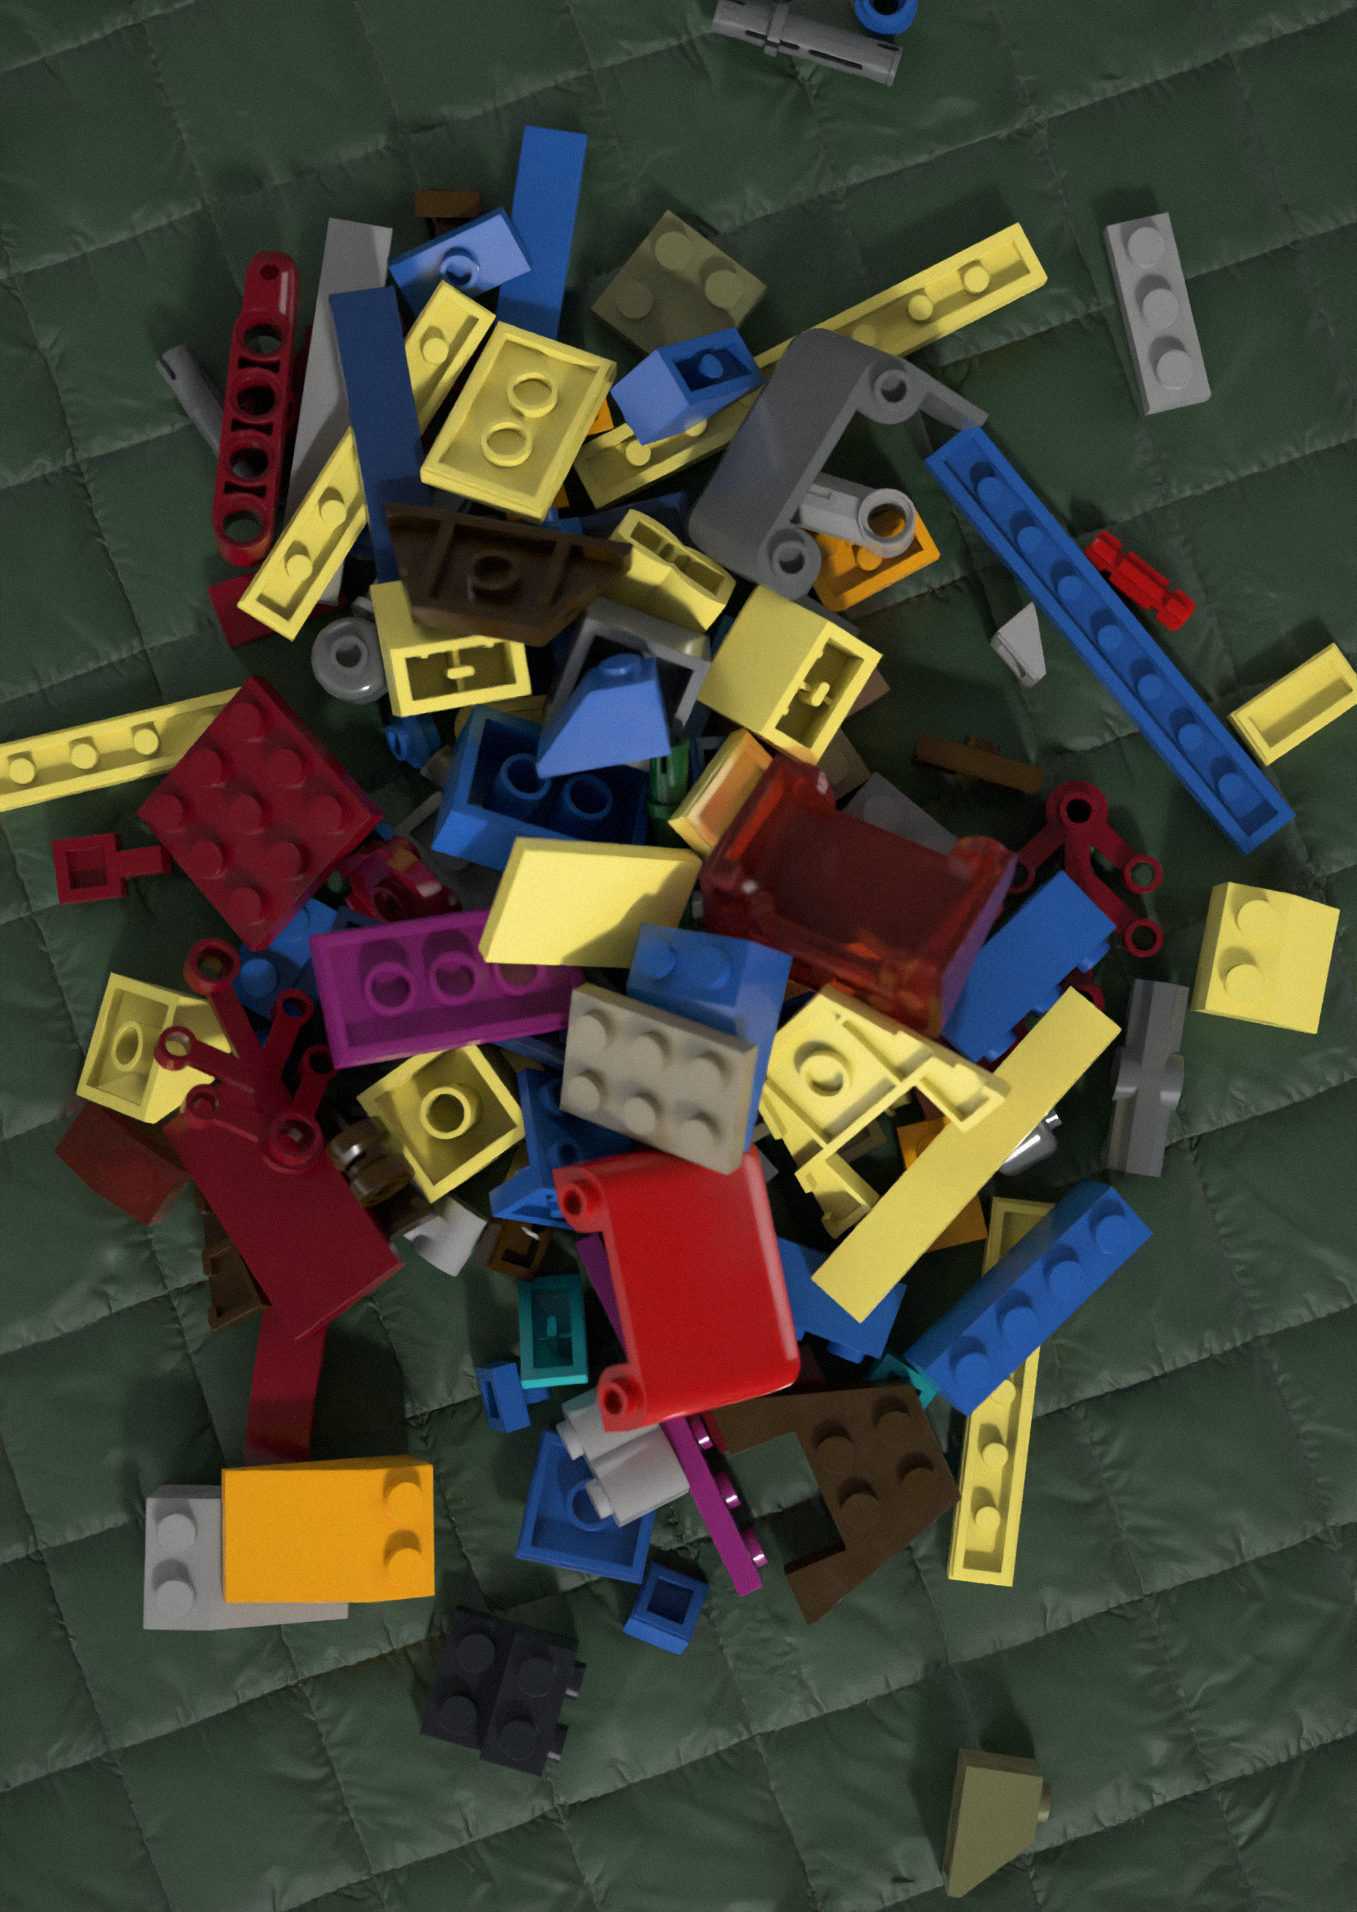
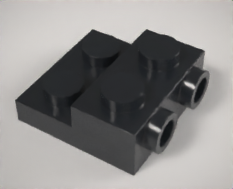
M457 1605L419 1735L481 1752L479 1760L541 1777L546 1761L558 1764L569 1728V1725L557 1722L563 1700L565 1698L577 1701L587 1663L575 1660L579 1640Z

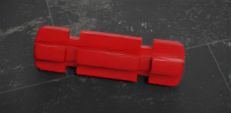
M1108 531L1098 533L1086 547L1083 554L1099 574L1104 569L1110 574V577L1107 579L1108 582L1146 612L1150 607L1157 612L1154 618L1168 630L1175 632L1181 628L1194 612L1196 607L1194 600L1179 588L1174 593L1168 589L1167 586L1170 584L1168 579L1133 551H1130L1128 555L1122 552L1120 548L1124 544Z

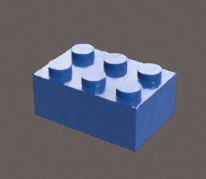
M475 704L454 743L431 849L505 872L517 837L644 846L650 817L644 812V797L650 793V773L622 763L539 779L536 764L538 741L542 737L541 724L481 704Z

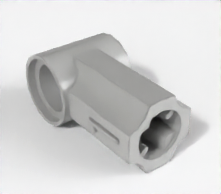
M819 472L790 523L862 546L869 553L877 557L891 558L900 555L908 549L914 539L916 512L913 503L907 495L896 489L884 488L877 490ZM893 510L903 518L905 526L896 536L890 538L880 537L869 528L868 522L871 517L878 511Z
M412 1178L409 1182L426 1198ZM448 1192L435 1202L430 1203L435 1208L438 1217L403 1236L410 1240L409 1246L429 1263L447 1274L457 1276L480 1243L489 1219L461 1198Z

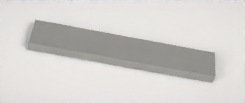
M329 218L283 531L350 426L328 303L329 294L385 287L393 228ZM345 559L317 603L338 606Z

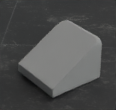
M1031 602L1002 626L990 639V645L1021 682L1030 688L1046 674L1034 603Z

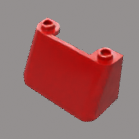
M752 1142L750 1143L749 1152L743 1151L741 1166L729 1175L649 1144L552 1170L558 1206L569 1225L579 1232H603L629 1362H622L606 1368L599 1379L597 1386L598 1403L605 1432L631 1431L759 1397L788 1387L797 1379L801 1367L800 1352L761 1160Z

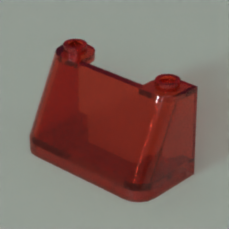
M776 754L699 871L704 927L707 934L747 940L791 955L793 958L788 976L789 981L816 993L829 983L924 1037L932 1039L939 1036L960 996L1015 874L1016 853L1006 850L1000 843L991 838L979 836L958 840L949 856H946L837 810L835 794L830 786L829 778L820 768L806 762L797 763Z

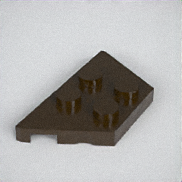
M387 501L385 505L386 528L413 624L543 647L627 574L633 564V544L393 501Z

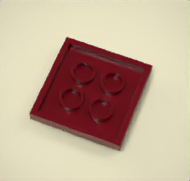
M251 676L136 812L251 951L266 950L384 816L381 810L265 677Z

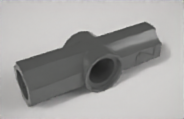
M1132 979L1129 1000L1125 1012L1122 1045H1118L1115 1049L1109 1074L1108 1098L1113 1102L1103 1168L1147 1176H1161L1170 1111L1176 1109L1183 1086L1184 1057L1182 1054H1179L1189 987L1141 979Z

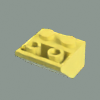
M401 581L370 585L391 708L394 716L403 717L532 694L524 644L413 624Z
M756 585L711 659V665L696 700L737 726L745 727L750 734L795 762L814 768L882 657V654L829 620L761 585Z

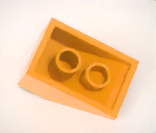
M411 1454L222 1469L223 1601L226 1603L378 1602L435 1596L433 1464Z

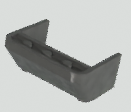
M814 328L807 330L793 338L786 347L691 507L685 520L686 540L692 549L703 553L717 562L731 576L753 590L756 585H761L829 620L856 638L861 630L860 628L807 596L820 572L821 553L815 540L808 533L790 523V520L856 410L877 423L895 424L908 419L919 408L954 432L983 426L989 414L902 358L829 329Z

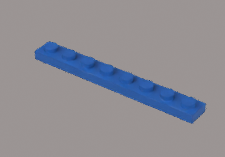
M980 427L960 431L924 461V468L1241 857L1248 855L1296 816L1289 805Z

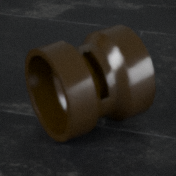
M372 1116L353 1124L337 1135L325 1149V1153L336 1170L346 1172L350 1178L349 1190L360 1208H367L386 1200L407 1185L416 1173L404 1153L395 1152L389 1144L391 1133L380 1116Z

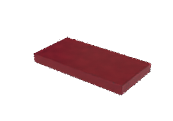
M282 1073L278 1084L290 1107L296 1093ZM221 1082L216 1086L222 1093L224 1100L261 1114L252 1094L226 1082ZM199 1099L193 1104L194 1108L202 1114L213 1113L211 1105L204 1099ZM180 1113L161 1128L295 1341L306 1340L407 1265L371 1208H360L349 1190L351 1180L347 1173L336 1170L325 1153L328 1142L324 1136L322 1153L310 1169L299 1174H285L274 1170L266 1164L259 1153L257 1142L216 1124L206 1129H196L189 1126L183 1120ZM288 1136L279 1137V1142L284 1148L292 1152L298 1151V1146L292 1138Z

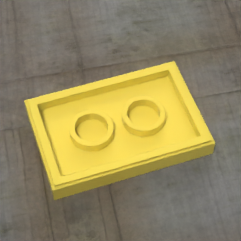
M499 321L420 469L421 482L541 526L617 376V362Z
M517 837L478 950L485 962L631 968L641 922L677 928L703 862L693 849Z

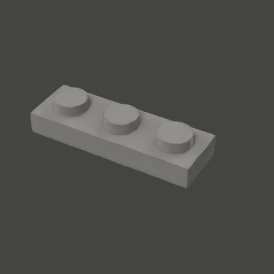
M1166 212L1106 226L1103 237L1145 415L1206 402L1211 397V391L1169 213Z

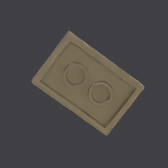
M585 983L572 991L560 1110L729 1175L742 1164L758 1045L596 985Z

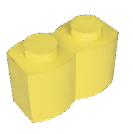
M630 509L608 540L633 544V564L631 570L601 597L704 634L727 605L737 582L717 562L695 549L683 546L679 539L662 524L639 511Z

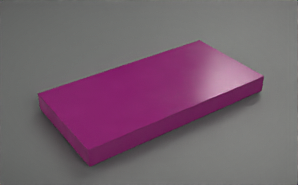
M492 907L314 934L308 940L335 1069L568 1029L572 991L586 983L583 967L485 962L478 950V946Z

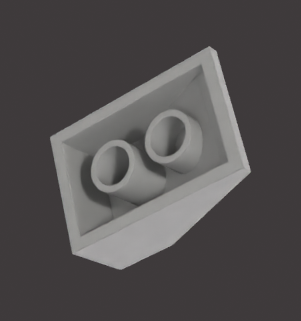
M161 1484L146 1498L143 1629L220 1630L347 1619L349 1617V1602H224L222 1485Z

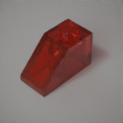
M91 1100L87 1101L54 1151L93 1191L146 1226L164 1219L192 1177L176 1153L105 1106Z

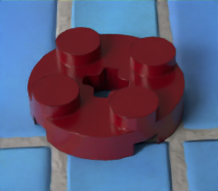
M393 836L387 842L381 840L369 841L350 855L341 866V880L349 875L350 884L353 889L345 897L349 909L383 923L462 912V905L457 895L448 887L440 884L431 870L421 861L420 853L416 846L403 836Z

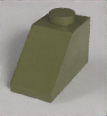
M959 1748L941 1877L947 1896L961 1898L1034 1843L1037 1821L1047 1822L1051 1805L1050 1782H1043L1044 1777L1035 1759Z

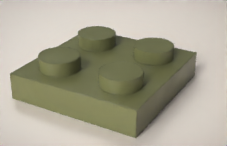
M667 210L590 308L591 316L647 358L657 348L734 327L738 331L765 297L768 286L671 211Z

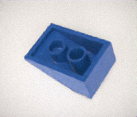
M641 922L626 987L627 997L758 1045L743 1150L749 1152L793 956L747 940Z

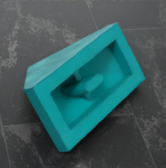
M581 1273L536 1277L533 1283L518 1279L522 1388L588 1383L591 1368Z

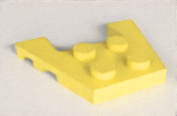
M827 983L776 1029L758 1110L775 1140L783 1139L798 1166L794 1174L805 1193L813 1192L825 1213L821 1221L827 1232L836 1239L872 1210L880 1197L835 1152L912 1086H917L964 1134L1003 1103L1012 1087L1003 1079Z

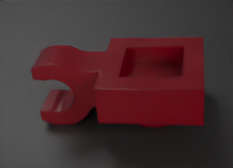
M106 833L52 841L59 904L69 905L129 897L126 878L173 873L171 854L165 848H162V846H151L123 851L121 834Z

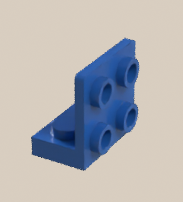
M526 1068L518 1073L517 1080L530 1166L518 1169L514 1173V1178L489 1192L492 1216L576 1230L569 1225L559 1209L552 1170L631 1149L630 1137L560 1110L563 1075Z

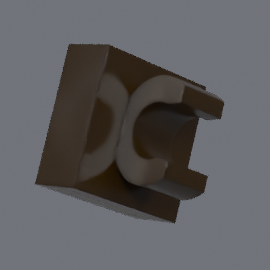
M420 188L415 190V217H436V238L464 225V218H478L484 215V189Z

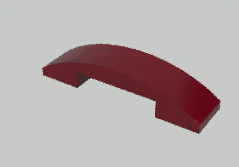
M273 1305L263 1311L249 1400L243 1467L311 1461L317 1423L314 1417L329 1323L306 1340L295 1341Z

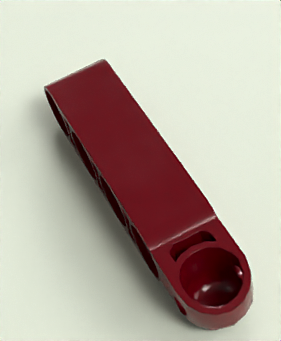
M264 249L254 256L246 269L242 313L236 319L233 328L212 510V527L216 545L221 556L230 564L242 568L254 567L264 562L274 545L294 367L293 344L300 290V275L292 257L284 252ZM259 336H270L280 342L276 350L264 354L254 352L248 347L249 343ZM261 396L274 403L269 412L259 416L249 415L241 410L243 403L252 397ZM246 458L260 459L267 464L266 470L255 478L240 477L233 471L239 461ZM248 519L261 527L259 533L248 541H236L226 535L230 525L238 520Z

